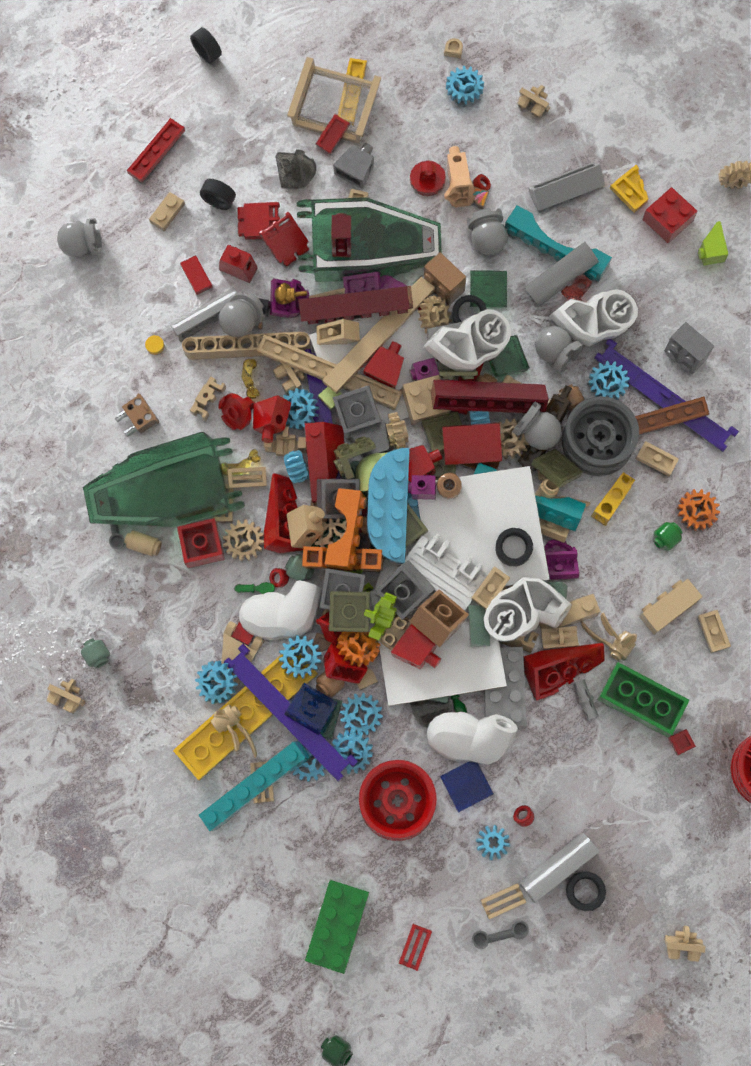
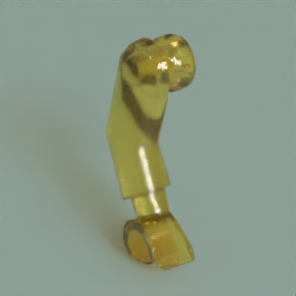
M246 359L243 362L241 378L245 387L248 388L246 396L255 399L260 394L254 388L251 376L252 369H255L257 362L255 359Z
M256 449L251 450L249 456L239 463L227 464L223 462L220 464L219 470L223 475H228L227 469L248 468L250 463L260 461V456L257 454L258 451ZM243 472L232 473V475L242 474Z

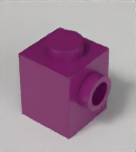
M435 358L413 363L412 369L409 370L412 381L439 375Z
M412 475V482H408V493H411L412 500H436V476Z

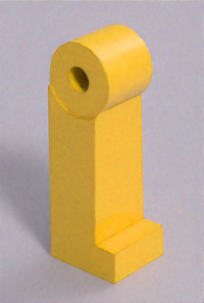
M623 472L596 507L591 517L606 526L629 492L635 479Z

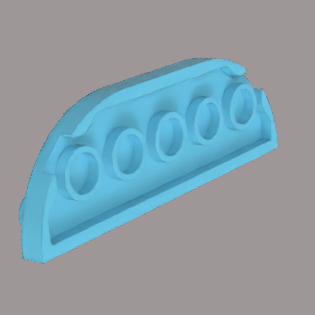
M409 448L396 449L381 457L372 469L368 484L367 533L369 540L375 549L382 550L384 558L398 564L405 563Z

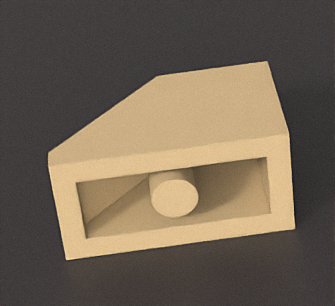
M341 319L317 326L318 345L349 344L360 341L359 322Z

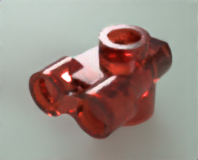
M583 274L577 277L570 286H566L561 293L568 300L582 301L581 298L593 283ZM583 284L585 288L580 289L578 285Z

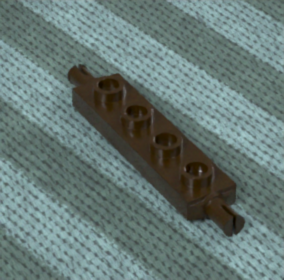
M565 385L560 395L553 394L546 408V412L554 415L560 422V425L572 404L567 399L572 388ZM526 445L527 451L522 452L518 462L522 467L530 466V470H536L531 463L535 458L545 454L547 450H539Z

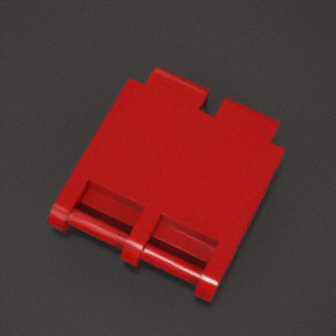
M244 203V207H238V236L245 237V240L262 239L259 232L265 231L272 226L274 221L280 220V217H278L280 203Z
M289 212L285 213L286 216L279 221H274L268 229L259 232L278 263L283 262L285 266H288L297 259L294 253L300 257L310 250L307 246L309 243L308 239Z

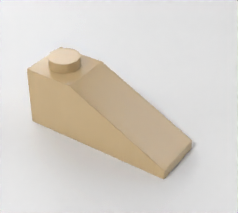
M594 594L571 601L572 606L569 613L557 628L568 627L598 616L601 611ZM539 623L541 629L553 628L544 623Z

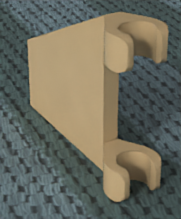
M232 621L227 624L223 634L222 664L227 658L233 660L241 653L238 648L243 643L231 637L237 627V624ZM255 637L251 647L246 646L250 653L245 657L250 662L253 661L263 645L264 640L262 638ZM238 677L233 679L238 685L241 682Z

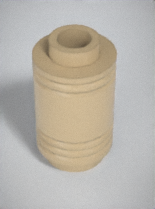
M134 530L131 533H127L124 540L126 548L152 557L159 554L162 545L158 538Z

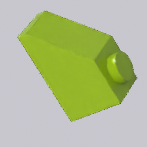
M721 221L716 222L698 249V257L702 259L703 266L723 263L729 255Z

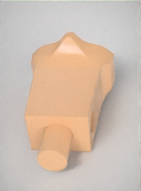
M453 146L449 148V154H447V172L450 186L444 194V198L455 208L470 206L474 200V186L470 179L465 152L460 153L458 146Z

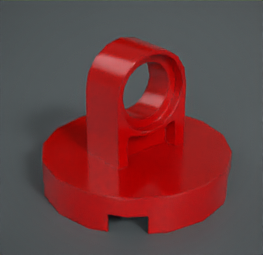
M429 160L421 161L411 170V187L418 191V194L432 196L437 194L441 188L443 189L446 176L444 169L438 163Z
M234 393L225 395L221 398L218 405L219 410L221 409L223 413L221 416L223 422L232 430L246 428L251 422V410L254 408L255 402L248 396L242 398Z

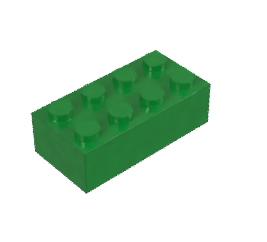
M619 662L614 665L597 698L598 701L667 738L673 735L690 701Z
M333 880L329 881L305 958L306 962L345 974L370 892Z

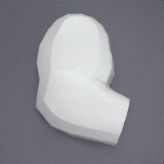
M615 289L596 294L586 303L570 299L554 311L550 318L558 327L567 331L571 340L574 342L578 340L582 345L590 347L602 340L614 339L623 334L635 322L638 316V308L631 295L625 291Z
M486 309L465 319L458 329L441 327L427 341L424 349L454 371H473L483 362L497 357L504 350L510 340L511 327L508 320L500 312Z
M523 577L512 587L500 592L491 601L484 616L485 629L491 637L498 641H513L535 630L539 623L557 628L569 613L572 605L545 581L538 578Z
M299 580L295 582L287 595L280 592L254 595L242 604L239 611V621L243 629L248 633L264 640L274 641L289 638L296 640V635L301 639L313 628L318 615L323 589L312 583Z
M450 712L443 713L430 722L427 729V740L435 752L449 760L458 762L472 761L489 765L501 759L509 750L518 728L512 720L497 714L478 720L469 713Z

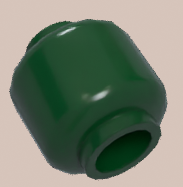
M338 1035L330 1039L327 1037L321 1045L323 1050L322 1058L332 1066H346L353 1055V1052H351L352 1047Z

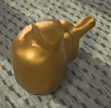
M287 283L281 284L275 290V299L279 304H288L296 301V297L307 296V291L296 292L295 288H291Z

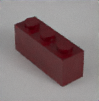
M345 213L332 215V257H351V215Z

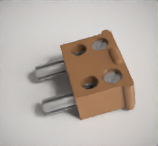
M139 393L135 398L122 406L123 412L114 417L119 422L128 416L134 424L124 432L127 437L136 431L143 433L153 425L159 424L158 418Z

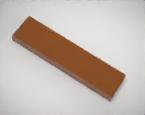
M705 396L635 417L639 426V435L708 416L710 413Z

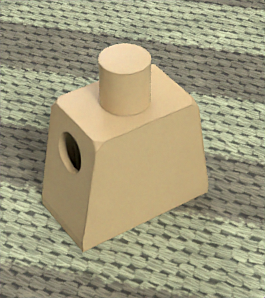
M302 505L287 513L291 547H311L323 533L322 518H324L325 513L321 508Z

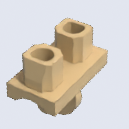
M540 85L539 88L532 86L530 91L535 94L522 87L519 91L518 106L526 110L529 103L532 102L535 106L531 113L540 118L545 111L548 112L551 108L548 102L540 98L546 99L548 97V94L544 92L545 86Z
M282 363L273 369L274 375L278 380L285 376L288 377L289 380L282 384L286 394H289V390L295 391V388L302 390V384L297 377L303 381L305 379L304 372L297 369L292 370L291 367Z
M396 614L392 626L386 629L385 635L381 636L378 642L392 651L411 625L410 620L406 617L402 620Z
M577 626L541 629L543 649L579 646Z
M71 679L69 682H61L60 686L64 687L65 691L51 684L47 688L50 691L47 702L58 706L61 698L64 697L67 701L63 709L72 714L76 712L79 705H84L85 700L71 694L72 692L78 694L81 690L76 687L77 681L75 679Z
M684 925L682 931H675V936L665 935L664 942L670 959H680V951L683 950L687 951L688 960L698 962L701 952L705 953L706 947L703 945V940L697 939V933L690 932L689 926Z

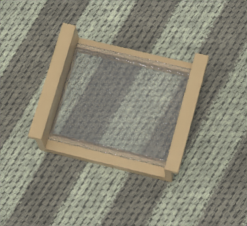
M306 57L287 117L291 118L294 126L323 133L334 114H337L350 123L341 139L360 144L382 78L374 75L373 81L317 67L314 64L313 58Z

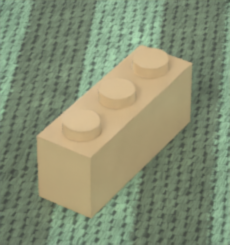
M686 579L684 582L679 580L672 586L673 590L667 593L665 591L656 598L658 602L654 605L649 603L641 609L643 613L640 615V618L654 635L703 597L689 579Z

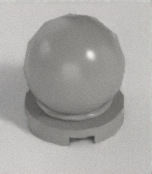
M490 208L474 212L471 219L467 218L468 229L472 230V244L482 254L495 255L502 251L507 243V230L501 223L503 221V214L499 208L496 211H491Z
M90 218L86 219L85 224L80 221H70L63 224L57 235V242L61 251L70 257H80L86 255L89 251H91L92 255L101 254L102 252L99 250L102 247L100 229L96 230L95 228L97 220Z
M243 291L237 293L229 303L222 307L219 313V324L223 332L237 338L249 334L253 327L263 321L265 315H263L262 308L264 306L259 298L252 293L249 295L243 293Z
M560 327L543 329L538 334L535 342L537 354L547 363H554L553 369L558 374L563 373L567 369L565 365L570 360L575 361L583 350V345L578 340L572 342L567 331Z
M535 401L515 426L512 433L516 436L524 434L526 442L531 447L547 450L553 448L559 442L561 425L554 415L548 412H540L541 405Z

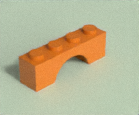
M338 488L335 508L346 517L347 528L340 540L329 544L327 547L325 565L329 569L352 571L353 566L356 565L357 555L355 550L360 544V535L358 533L359 528L363 526L362 510L366 508L367 503L366 497L360 490Z
M303 546L302 566L313 569H329L325 565L327 548ZM355 550L357 561L352 570L383 571L384 557L382 556V550Z

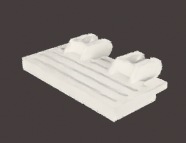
M435 534L426 548L425 546L429 540L421 536L405 558V562L409 560L433 585L435 588L434 592L440 589L466 611L473 601L470 598L485 579V577L479 575L476 581L473 580L483 564L480 562L476 564L472 573L468 575L464 571L472 562V556L469 555L459 570H457L461 564V561L447 552L445 557L441 559L451 542L446 540L440 550L435 553L432 551V548L439 541L440 535Z

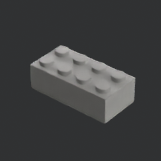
M500 647L507 686L484 690L485 717L495 714L512 720L518 729H525L527 721L523 647Z

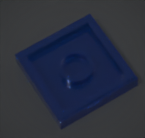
M303 683L284 715L319 735L338 702L308 684Z
M467 762L440 776L458 813L494 795L479 764L476 762Z

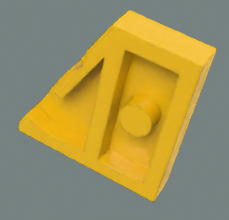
M637 165L633 166L610 185V189L633 213L643 207L649 200Z

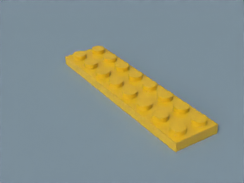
M301 654L299 656H296L298 659V664L301 658H304ZM280 655L261 674L289 701L309 684L318 673L312 669V676L306 673L305 679H302L301 674L294 678L293 672L287 675L288 668L282 669L281 666L284 662H279V658L283 657V655ZM287 658L289 665L294 667V661ZM306 664L302 669L307 668L310 664ZM246 686L220 708L224 709L228 705L231 707L236 706L241 713L239 717L241 721L239 723L247 730L249 735L253 734L273 716ZM214 714L173 750L199 781L235 750L233 738L229 730L219 733L213 726L211 720L214 718ZM237 725L231 727L238 736L239 744L244 742L246 737Z

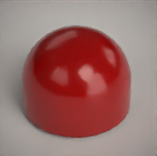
M479 174L473 179L474 187L486 191L490 189V181L485 175Z
M275 568L271 571L269 580L275 587H284L289 582V576L286 574V570ZM279 573L280 581L277 583L274 577Z
M522 805L515 810L513 818L518 825L527 827L533 823L535 815L529 806ZM520 812H528L524 819H519Z

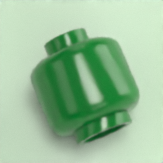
M665 522L654 531L653 536L655 540L653 542L659 549L671 550L682 541L681 535L683 532L676 523Z

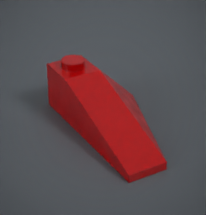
M327 422L305 423L312 503L317 502V479H336L338 471L334 464V460L337 459L334 450L339 445L345 443L344 430L341 425Z
M276 473L272 474L264 527V549L277 553L301 551L303 548L291 547L287 513L298 508L295 501L297 496L290 477Z
M597 643L543 650L524 656V673L534 699L537 701L559 692L558 688L566 683L571 684L574 682L573 678L581 673L586 674L604 662V644Z

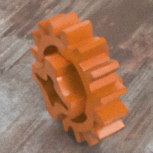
M693 489L691 495L686 492L685 498L681 497L679 500L681 504L677 506V509L681 511L677 516L683 517L681 523H688L686 528L694 526V531L698 527L704 531L706 526L710 528L713 525L712 522L715 523L718 520L716 516L720 514V511L716 509L720 505L719 503H714L716 497H709L710 492H707L705 495L703 494V489L699 493ZM702 505L700 508V512L697 515H695L697 512V507Z
M342 631L337 640L338 644L336 647L340 649L338 654L345 656L344 661L349 659L350 665L356 662L358 667H361L362 663L368 666L370 662H374L380 652L378 650L380 643H377L376 639L369 637V632Z

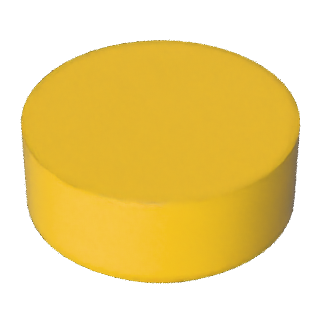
M157 335L148 337L145 342L147 351L152 355H158L164 350V342Z

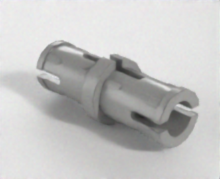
M585 679L573 683L578 694V702L582 705L587 721L599 717L593 703V695H590Z

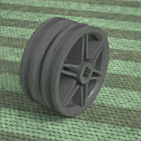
M599 396L586 399L579 403L568 417L562 434L563 452L566 458L585 474L592 476L613 474L624 467L638 443L639 426L637 419L625 404L614 398ZM588 419H593L594 422H592L591 424H589V423H587V420H588ZM620 435L622 441H617L616 437ZM592 449L593 455H587V452Z

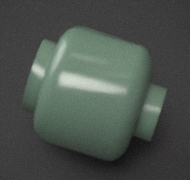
M301 554L291 555L285 565L286 574L296 581L309 580L314 573V569L302 566L303 556Z
M92 638L83 644L84 647L81 650V655L89 667L97 669L109 662L110 652L102 640H94Z

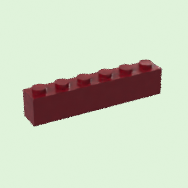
M411 286L298 299L301 322L307 321L308 325L318 324V320L325 319V323L334 322L338 317L352 320L355 315H361V318L372 317V313H379V316L390 315V311L404 314L408 313V309L413 308Z
M433 380L431 389L432 407L437 410L527 413L531 405L536 401L541 405L540 412H546L549 401L544 384Z

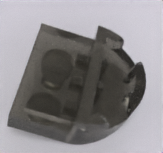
M296 149L294 153L277 152L275 155L281 188H303L311 182L316 174L314 159L306 156L303 150Z
M450 697L447 704L432 700L410 702L416 722L424 728H428L430 722L435 717L453 711Z

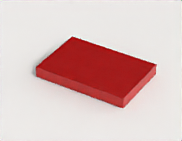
M500 422L442 427L445 465L502 461Z

